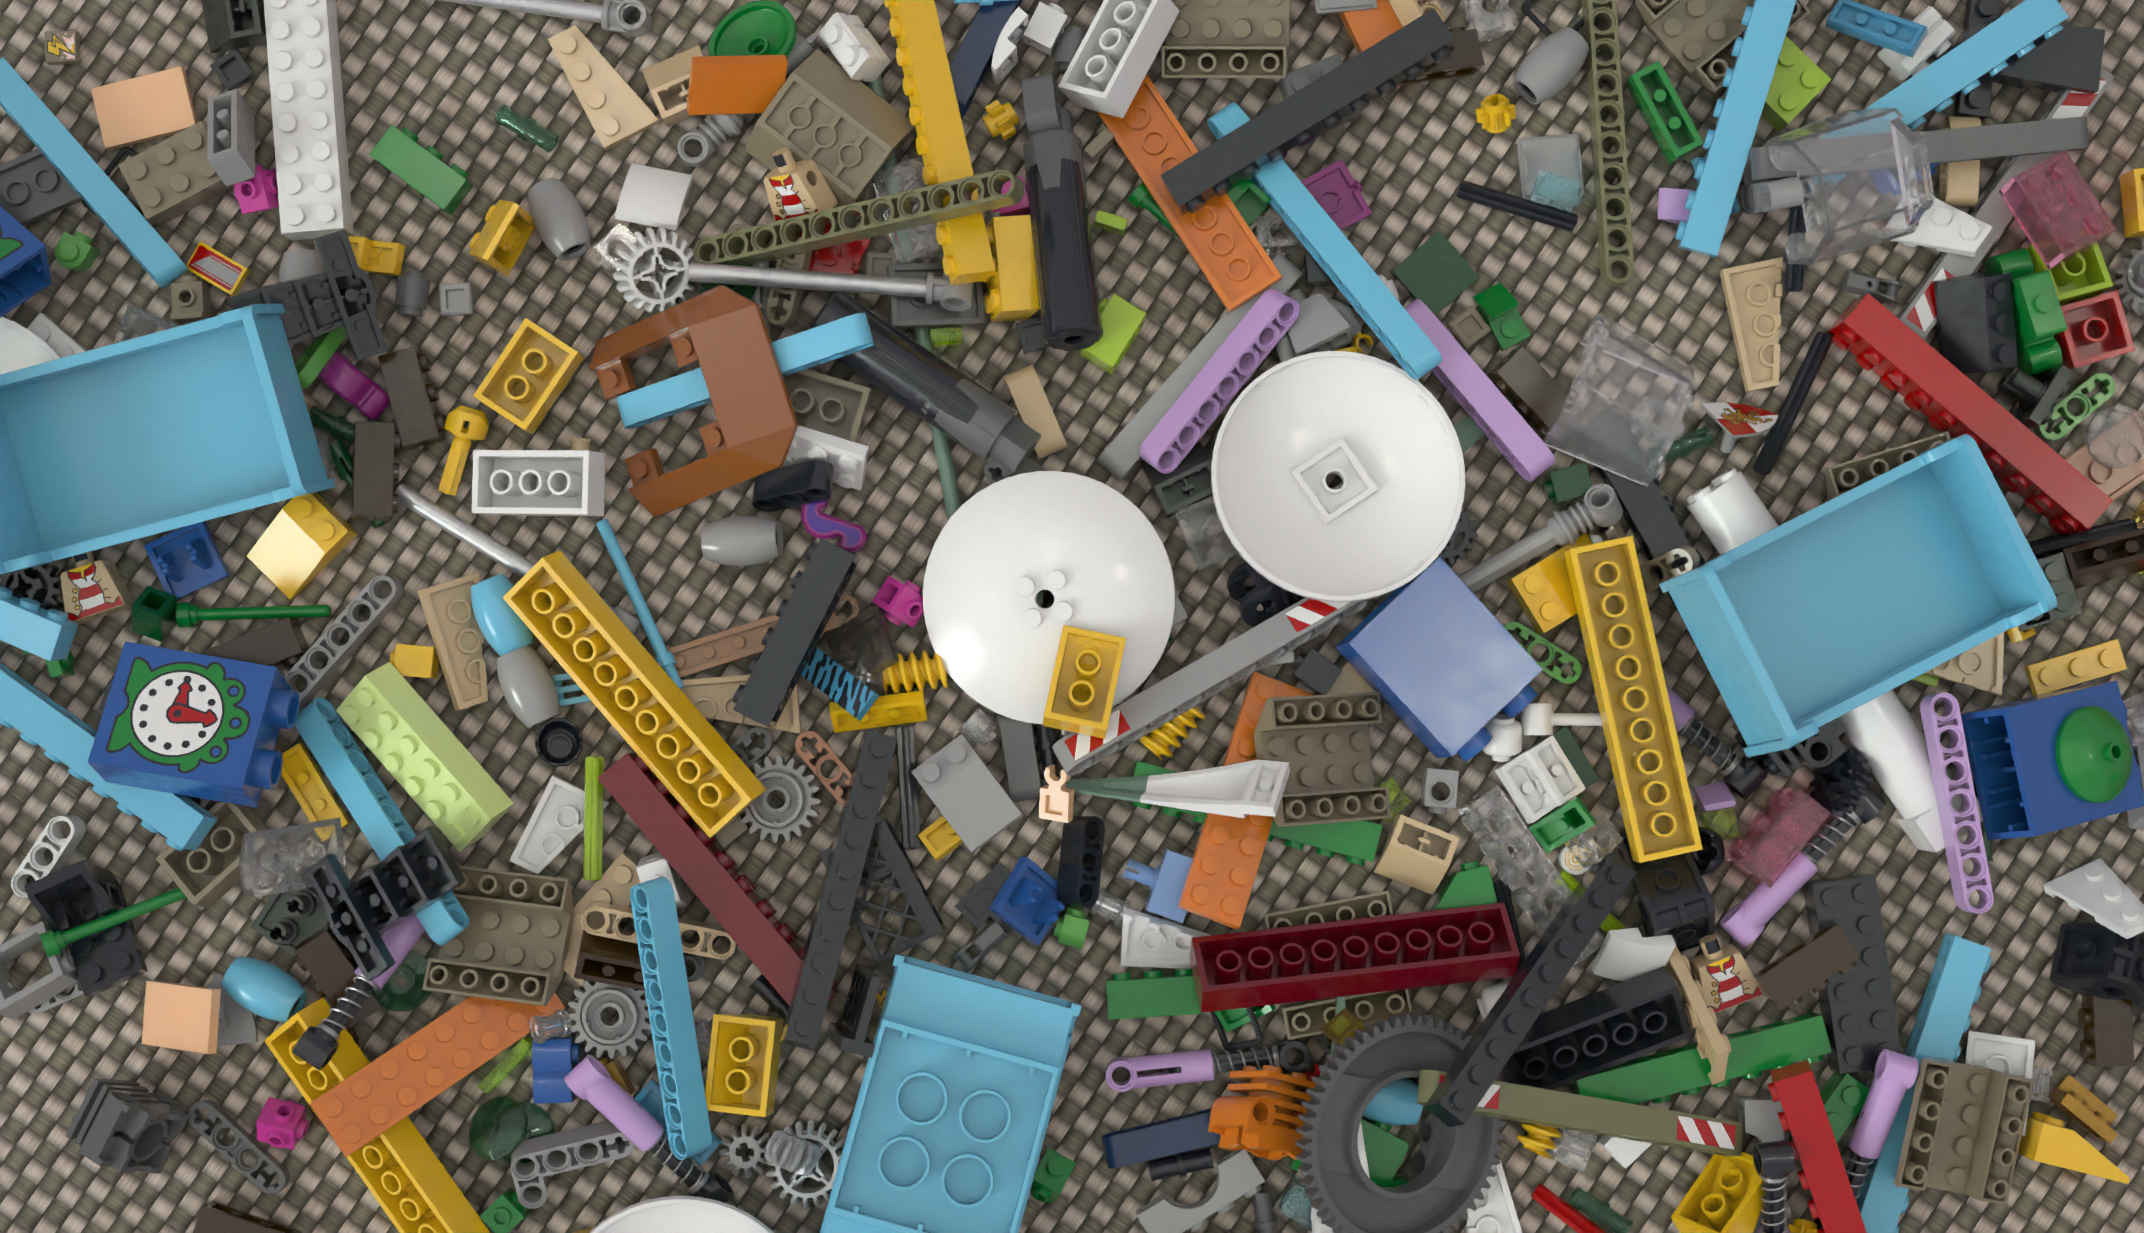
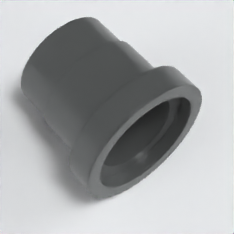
M683 952L684 959L692 960L696 967L693 975H687V981H696L705 972V959L703 956Z

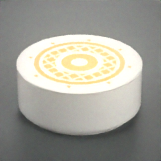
M1569 843L1560 850L1558 861L1563 870L1573 875H1579L1589 869L1592 856L1584 845Z

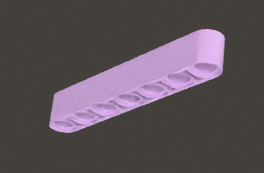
M1269 289L1261 295L1143 441L1139 453L1145 462L1163 474H1168L1177 468L1296 321L1300 312L1298 302L1277 289Z
M1415 299L1404 309L1431 340L1442 356L1443 362L1431 370L1432 373L1522 478L1532 482L1551 467L1556 461L1551 450L1432 311L1420 299Z
M1931 693L1922 699L1920 712L1956 905L1965 912L1983 914L1991 909L1994 903V896L1959 703L1952 694ZM1938 699H1941L1945 705V710L1941 716L1934 710V704ZM1943 731H1947L1951 737L1947 747H1943L1940 742V735ZM1950 762L1956 767V774L1952 779H1949L1946 775V767ZM1956 794L1962 800L1961 808L1958 811H1955L1951 805V800ZM1962 826L1968 832L1967 839L1963 843L1957 838V832ZM1970 858L1973 862V870L1970 874L1966 875L1963 870V863L1966 859ZM1976 890L1979 895V901L1972 907L1969 903V895L1972 891Z

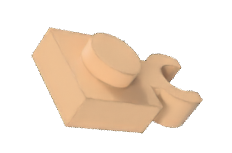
M1051 764L1044 771L1045 780L1049 785H1044L1040 788L1039 818L1069 823L1073 820L1074 789L1066 788V783L1070 780L1071 776H1068L1064 769H1062L1061 778H1058L1055 775V765Z

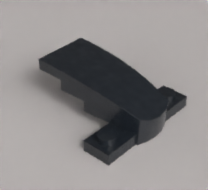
M1966 0L1964 27L1955 48L2000 18L2002 0ZM2062 25L2064 29L2046 40L2044 35L2033 41L2036 46L2033 50L2021 58L2014 54L2005 60L2009 66L1994 76L1987 72L1978 78L1981 84L1966 95L1962 91L1956 93L1954 115L1976 117L1983 120L1988 118L1992 82L2020 89L2029 86L2054 92L2062 89L2088 94L2098 92L2105 30Z
M345 229L313 238L324 273L291 279L226 297L231 310L252 304H283L285 313L280 314L289 346L344 326L357 361L388 351L375 315L376 295L374 286L368 275L362 268L358 267Z
M435 825L425 828L409 843L398 846L379 864L370 866L353 884L350 883L334 853L325 855L306 871L325 905L326 917L332 931L349 948L367 982L376 979L396 964L380 934L425 910L466 881Z

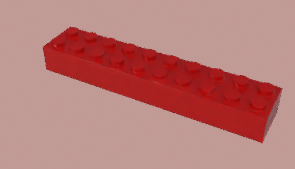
M1869 293L1853 302L1827 331L1832 336L1833 343L1842 350L1848 349L1854 354L1856 362L1862 368L1874 371L1881 377L1879 381L1883 386L1891 391L1896 390L1904 397V403L1912 410L1917 412L1920 410L1929 418L1927 420L1934 429L1939 432L1948 431L1951 438H1956L1963 434L1970 435L1977 443L1991 472L2001 479L2000 484L2007 491L2019 494L2025 500V506L2036 514L2041 513L2049 520L2048 525L2057 533L2073 534L2089 530L2113 502L2109 496Z

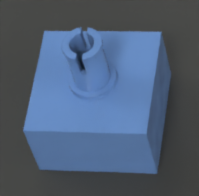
M1165 847L1160 865L1156 868L1129 858L1127 867L1139 872L1135 873L1125 869L1123 878L1150 886V893L1145 905L1146 911L1183 923L1187 911L1177 906L1193 857Z

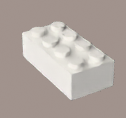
M1104 0L1058 87L1075 106L1123 118L1179 14V9L1171 0Z
M473 450L472 513L513 516H604L606 453L589 450Z

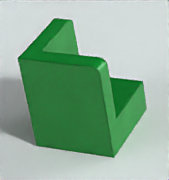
M1250 179L1239 180L1227 193L1248 226H1251L1267 209L1271 201Z

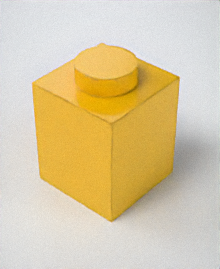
M396 644L395 650H392L390 654V663L402 676L438 679L440 661L435 647Z

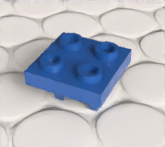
M206 521L185 526L144 545L164 591L177 596V601L230 577Z
M1021 856L989 907V910L1032 945L1039 946L1052 923L1058 920L1059 917L1057 915L1060 911L1064 910L1065 906L1057 898V881L1031 859Z

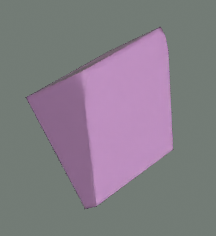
M1659 188L1658 219L1679 224L1680 221L1686 222L1689 210L1684 209L1690 190Z
M1724 782L1696 786L1694 788L1697 809L1700 811H1712L1736 805L1733 795Z

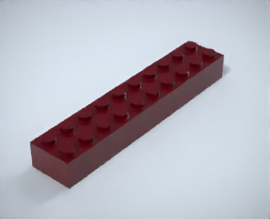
M626 753L598 777L599 781L790 1006L805 947L801 948L795 941L797 937L796 932L787 922L783 924L779 922L774 916L777 910L767 898L762 900L754 892L757 888L754 882L746 874L740 875L733 866L737 863L725 849L719 851L713 843L716 838L714 836L709 838L638 754ZM835 978L829 1001L838 993V990L835 988L838 985Z
M1503 902L1192 937L1189 959L1200 1013L1514 977L1520 953L1506 906Z

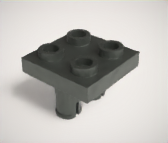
M2061 365L2040 373L2037 379L2021 369H2017L2012 375L2006 373L1996 388L2019 402V407L2013 416L2028 429H2032L2040 424L2044 425L2050 419L2054 412V409L2051 407L2057 398L2060 399L2069 389L2071 383L2068 380L2073 371Z
M288 873L284 874L250 928L266 937L271 943L277 944L295 956L294 951L298 944L327 926L329 922L324 909L325 905L318 893Z

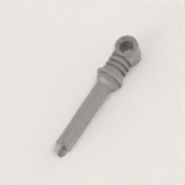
M814 33L806 39L801 37L795 42L787 57L786 77L814 52L812 47L818 41V37ZM746 114L709 115L710 119L705 117L703 119L704 125L700 122L698 130L693 128L689 133L680 138L677 148L682 161L691 167H699L705 164L716 151L714 147L717 146L719 148L722 146L720 141L725 143L727 141L726 136L731 137L741 133L740 128L743 126V117ZM691 142H697L703 147L702 153L697 157H689L685 153L686 146Z
M1607 484L1592 486L1585 493L1584 499H1582L1583 504L1575 503L1576 508L1568 507L1569 512L1565 510L1553 511V516L1548 519L1546 526L1457 576L1473 593L1557 544L1565 546L1570 543L1573 546L1576 543V539L1580 537L1579 533L1586 534L1587 528L1590 531L1593 530L1594 524L1597 527L1615 525L1621 519L1623 509L1614 489Z

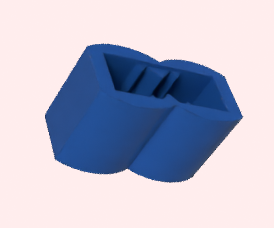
M574 1036L536 1037L533 1039L534 1104L572 1103L576 1099V1094L568 1087L564 1080V1077L575 1068V1063H580L581 1047L579 1043L575 1044Z

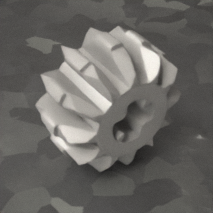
M744 1122L741 1125V1132L733 1126L729 1130L732 1138L729 1136L722 1138L721 1142L728 1147L721 1149L719 1154L720 1156L730 1157L723 1163L725 1168L732 1164L736 1165L733 1175L737 1176L742 1168H744L746 1178L752 1176V1167L759 1174L764 1171L762 1163H768L764 1157L767 1145L764 1142L768 1140L770 1134L767 1132L761 1137L757 1135L761 1128L760 1125L756 1124L752 1132H749V1125L747 1122ZM745 1143H747L748 1148H754L749 1157H746L745 1152H740Z
M777 1130L773 1132L768 1140L764 1157L768 1162L798 1175L809 1176L818 1163L820 1149L810 1141L794 1134Z

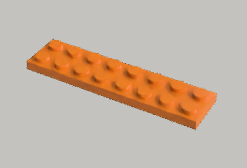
M1148 75L1145 76L1123 118L1095 111L1105 127L1114 135L1116 144L1150 192V195L1229 314L1282 280L1281 274L1227 193L1220 197L1215 195L1205 201V206L1197 212L1189 213L1188 211L1182 215L1160 175L1199 151Z
M1252 673L1222 766L1256 760L1254 731L1267 698L1310 696L1312 693L1263 674ZM1207 813L1177 907L1234 929L1240 928L1272 826L1273 817L1248 814L1245 818Z
M555 992L547 1006L468 997L311 1102L310 1106L347 1158L565 1009V1006Z

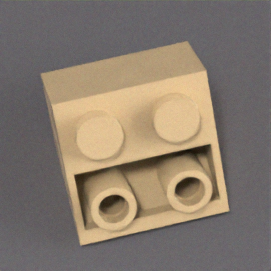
M699 45L642 70L650 93L667 127L695 116L688 114L687 100L692 57L704 56Z
M1396 813L1374 872L1434 895L1449 868L1460 837Z

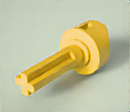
M462 405L447 414L444 429L450 431L455 436L451 443L438 491L456 496L471 447V440H485L489 429V423L484 412ZM466 421L470 422L469 428L464 427Z

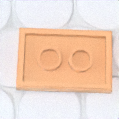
M182 66L91 88L104 147L108 151L174 135L198 123L186 72Z
M157 980L146 981L142 1044L203 1054H216L221 989Z

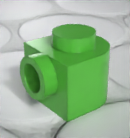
M76 230L73 235L64 231L56 245L55 257L60 265L75 272H84L93 265L100 250L91 246L93 239Z
M1067 907L1065 917L1058 918L1054 936L1059 937V944L1083 949L1091 917L1085 916V910Z

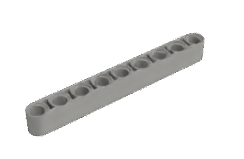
M1279 253L1272 262L1281 274L1282 280L1269 289H1277L1286 295L1304 273ZM1264 292L1230 314L1227 311L1098 457L1097 461L1121 481L1141 459L1139 450L1143 441Z

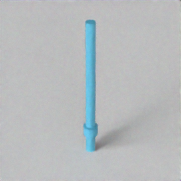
M608 519L600 520L596 523L597 528L655 652V661L681 690L684 688V685L674 666L677 662L672 651L668 652Z

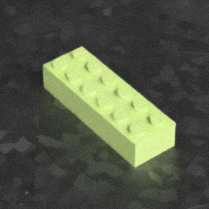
M390 662L365 675L336 709V712L459 852H462L484 837L514 805L512 800Z

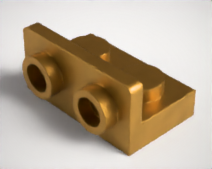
M2065 1075L2047 1098L2096 1139L2111 1144L2118 1133L2109 1126L2117 1117V1114L2072 1076Z

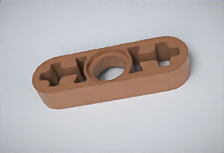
M815 731L802 732L795 741L797 753L838 803L843 806L844 799L842 796L845 793L844 789L840 785L834 789L831 783L837 782L846 773L849 778L843 782L848 786L852 772L819 733ZM805 737L817 739L818 742L815 744V748L819 753H822L824 749L829 753L821 757L816 765L811 761V759L816 758L815 754L810 750L804 752L802 749L805 745L803 741ZM826 760H833L838 764L839 771L834 778H827L821 772V766Z

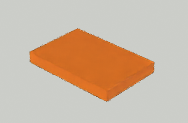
M786 55L692 57L687 100L688 114L763 113L785 83L788 64Z

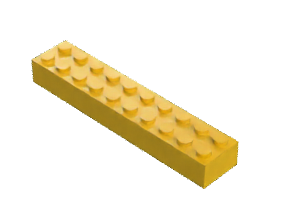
M1633 535L1565 550V560L1632 860L1642 863L1703 850Z
M561 551L542 557L502 597L709 838L727 827L767 790Z
M324 997L297 1012L264 1040L309 1105L370 1063L353 1037L344 1029L340 1032V1038L337 1040L339 1047L336 1053L321 1071L292 1053L304 1032L311 1026H318V1024H321L322 1019H327L330 1015L329 1009L331 1007ZM408 1116L347 1157L400 1233H490L480 1216L475 1212L463 1192L458 1188L444 1165L436 1157Z

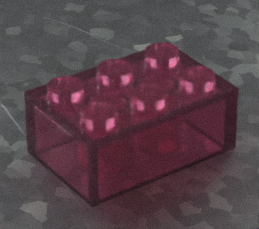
M2066 150L2016 175L1998 191L2048 270L2101 243L2117 230Z
M1784 788L1774 792L1767 802L1770 806L1763 815L1759 813L1751 820L1748 825L1750 831L1743 840L1738 838L1728 850L1730 856L1725 861L1753 884L1771 888L1831 814L1802 789Z

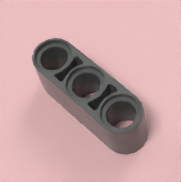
M998 714L1010 797L1013 802L1040 799L1041 781L1032 723L1011 719Z

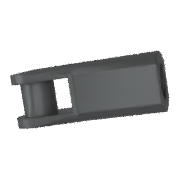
M1848 270L1844 275L1841 289L1842 291L1861 296L1869 293L1876 300L1889 304H1898L1899 299L1896 296L1898 289L1902 288L1903 284L1898 281ZM1879 285L1886 286L1884 294L1877 293Z
M993 919L953 959L955 961L959 960L966 967L964 971L967 973L1005 939L1008 933ZM974 945L981 952L976 958L968 952Z

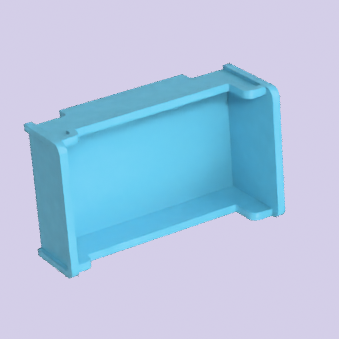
M252 304L221 313L219 316L1 374L0 575L290 498L335 488L334 479L327 478L280 314L285 313L283 304Z
M1968 434L1960 435L1920 453L1919 456L1706 562V564L1659 584L1663 593L1667 591L1670 593L1747 744V747L1743 748L1747 757L1789 749L1820 732L1818 728L1998 634L2022 625L2057 606V598L1977 443Z
M895 954L893 961L895 968L875 1033L872 1058H868L820 1233H1019L1075 1021L1079 1017L1081 1005L934 963Z

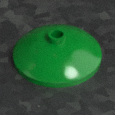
M764 0L745 4L733 10L718 24L709 42V56L786 55L787 58L796 41V22L790 11L777 2Z
M2097 706L2077 708L2065 717L2059 727L2055 745L2056 762L2064 783L2074 795L2086 802L2102 803L2113 800L2124 790L2132 770V747L2126 730L2112 713Z

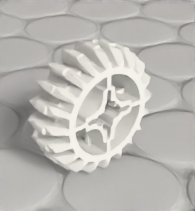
M660 227L655 235L652 228H647L645 232L646 237H643L637 231L634 233L636 238L634 243L629 239H625L624 243L628 246L626 251L617 249V254L622 257V260L613 261V265L620 269L613 273V278L616 281H621L616 286L617 290L625 292L623 298L627 302L633 301L635 308L640 309L644 305L647 312H652L656 305L657 309L662 312L665 310V303H668L670 307L675 306V299L677 297L682 301H686V296L683 294L685 289L688 291L694 290V287L688 282L689 267L691 262L697 263V261L690 259L693 257L694 251L691 248H686L688 242L684 238L678 239L676 232L671 231L667 235L666 230ZM657 247L673 250L677 261L662 259ZM645 252L644 260L635 265L640 255ZM658 264L661 268L656 270L654 277L650 272L654 271L655 265ZM675 276L673 282L668 287H666L667 280L670 277ZM633 279L649 281L650 286L653 288V293L637 289Z
M814 1120L808 1122L807 1130H804L803 1123L798 1121L795 1124L796 1133L789 1126L785 1127L784 1131L803 1139H812L820 1142L817 1145L820 1153L816 1169H813L809 1176L794 1173L789 1178L785 1169L768 1162L766 1163L767 1165L775 1166V1168L767 1171L766 1175L770 1178L777 1176L778 1179L772 1183L771 1187L772 1189H777L782 1185L784 1189L779 1195L780 1198H785L789 1192L793 1195L790 1204L795 1205L798 1198L801 1197L803 1198L802 1206L807 1208L810 1198H813L814 1204L818 1207L822 1204L821 1195L829 1201L830 1189L833 1187L842 1151L839 1148L844 1146L845 1139H840L835 1143L833 1138H835L838 1131L833 1129L828 1136L824 1133L827 1128L826 1123H822L817 1131L814 1130ZM827 1148L834 1161L832 1176L826 1172L827 1169L821 1162V1156ZM810 1177L818 1182L821 1180L824 1185L816 1188H804L798 1186V1183L804 1178Z

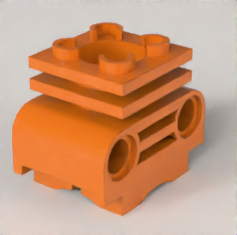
M1263 1065V1070H1257L1256 1067L1244 1066L1243 1071H1230L1229 1078L1247 1083L1228 1084L1227 1090L1247 1096H1221L1217 1098L1211 1108L1208 1132L1220 1134L1219 1148L1230 1151L1242 1149L1249 1151L1258 1158L1266 1160H1280L1287 1156L1298 1160L1296 1155L1302 1152L1303 1149L1296 1146L1295 1142L1302 1139L1303 1135L1296 1132V1128L1304 1126V1121L1300 1120L1298 1116L1305 1114L1307 1109L1295 1103L1310 1101L1311 1097L1309 1094L1297 1090L1315 1089L1316 1084L1306 1080L1307 1075L1296 1072H1292V1076L1282 1074V1068L1270 1065Z

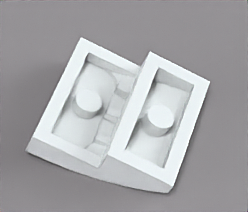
M1019 7L1005 24L994 49L991 69L993 82L997 85L1018 63L1016 45L1023 39V33L1028 26V14Z
M632 163L619 197L615 219L677 231L684 215L685 201L692 187L693 175Z
M1553 735L1495 770L1527 824L1535 822L1586 789Z
M1638 927L1609 930L1591 969L1596 975L1625 982L1658 968H1665L1676 943L1672 934L1642 938Z

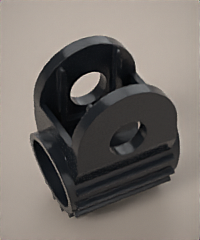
M1247 562L1235 568L1227 580V590L1230 596L1240 602L1239 612L1246 624L1253 627L1306 598L1272 583ZM1252 577L1255 584L1250 587L1244 586V582ZM1260 603L1264 609L1263 611L1256 610Z

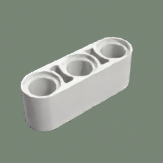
M75 815L57 816L48 822L13 875L11 888L17 896L28 898L24 886L27 885V879L30 875L36 881L63 869L86 832L85 823L80 817ZM65 822L71 828L70 835L67 838L62 834V825ZM48 848L53 853V860L50 864L44 858V853Z

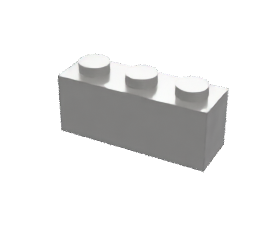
M238 89L208 98L207 160L225 186L245 182L255 177V115Z

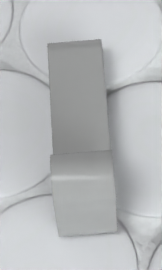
M1749 153L1739 184L1741 203L1746 214L1779 210L1803 204V186L1798 176L1778 180L1752 181Z
M609 1120L518 1142L511 1151V1174L520 1204L529 1209H536L542 1206L547 1199V1176L624 1158L632 1153L634 1143ZM585 1143L595 1144L592 1148L582 1147ZM555 1150L564 1152L562 1155L554 1156L550 1154L552 1151ZM522 1158H529L532 1160L529 1163L519 1162V1160ZM529 1186H536L539 1189L536 1191H529L526 1188Z

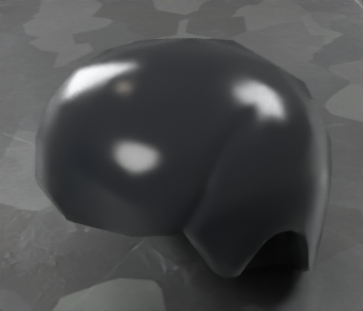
M565 718L550 719L541 725L536 733L535 748L544 763L553 767L568 766L579 758L583 749V737L575 723Z
M1702 826L1698 827L1703 850L1690 853L1701 876L1716 872L1722 866L1725 859V847L1721 836L1716 831Z

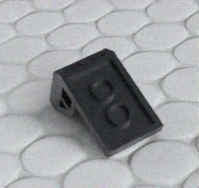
M1627 833L1614 836V844L1622 861L1636 872L1631 881L1638 894V909L1646 937L1672 934L1679 952L1700 946L1699 940L1701 938L1714 934L1715 908L1690 852L1638 863L1632 860Z
M85 860L24 886L27 897L53 932L60 930L62 933L127 907L121 885L113 873ZM132 919L68 944L85 996H94L148 972Z
M2098 922L2061 924L2049 980L2055 986L2106 1000L2131 999L2144 1012V932L2126 939Z

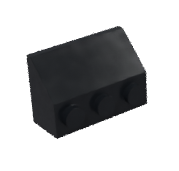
M1986 271L1934 281L1939 353L1963 374L1993 372L2018 367L2011 273Z

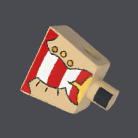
M789 147L781 148L772 153L776 167L764 177L763 182L774 221L831 209L838 204L835 195L815 161L808 159L795 162Z
M92 551L72 556L76 568L65 571L60 575L65 613L68 614L67 619L81 625L131 608L134 601L112 561H94Z
M1716 934L1707 935L1699 940L1704 954L1690 960L1693 980H1698L1704 992L1703 1000L1707 1008L1712 1007L1716 1014L1763 995L1762 989L1742 954L1732 944L1721 946Z

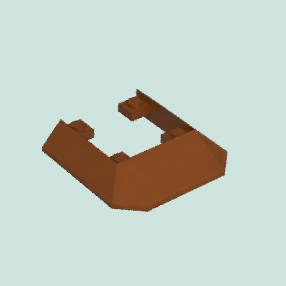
M724 285L713 288L597 340L589 370H596L605 400H613L620 395L637 389L628 363L629 361L670 343L672 344L679 368H686L698 362L700 364L718 419L699 428L708 456L664 474L656 448L645 450L625 459L634 486L627 490L654 517H659L782 467L799 426L759 304Z

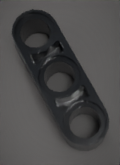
M811 460L780 467L755 477L752 506L760 511L774 512L825 501L831 497L834 466L827 461Z
M1073 815V820L1063 825L1057 898L1064 906L1091 908L1098 900L1105 826L1103 821L1097 816Z

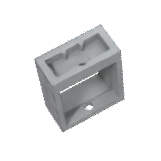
M41 921L0 945V1015L14 1020L79 982L73 958L67 949L64 948L61 950L62 953L48 958L53 969L52 973L16 993L6 963L42 943L39 934L52 930L46 922Z

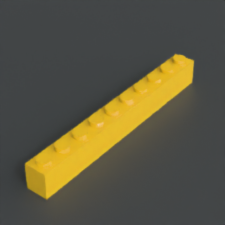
M883 0L885 7H889L891 15L889 22L890 33L892 37L896 38L897 42L896 60L903 69V91L906 96H909L910 100L909 118L911 124L916 127L917 153L922 155L924 167L922 175L925 185L931 186L974 176L935 1ZM977 189L972 193V201L979 197ZM947 195L942 200V208L949 204L950 195ZM980 212L937 222L936 239L943 248V270L946 275H949L950 284L987 281L995 272V266L983 213Z

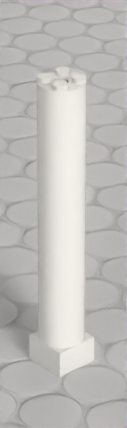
M1735 468L1722 473L1711 482L1714 487L1710 488L1707 486L1699 489L1686 498V501L1689 503L1687 508L1720 555L1778 526L1742 472H1737ZM1893 689L1838 717L1847 729L1844 734L1855 750L1862 757L1868 759L1867 766L1872 768L1871 773L1901 814L1896 820L1916 849L1938 852L1943 849L1945 845L1925 735ZM1946 767V775L1949 779H1952L1953 776ZM1958 794L1951 800L1952 808L1955 811H1958L1962 805L1961 797ZM1976 797L1980 822H1982L1983 817L1981 813V808L1979 800ZM1964 826L1959 828L1957 838L1967 832Z

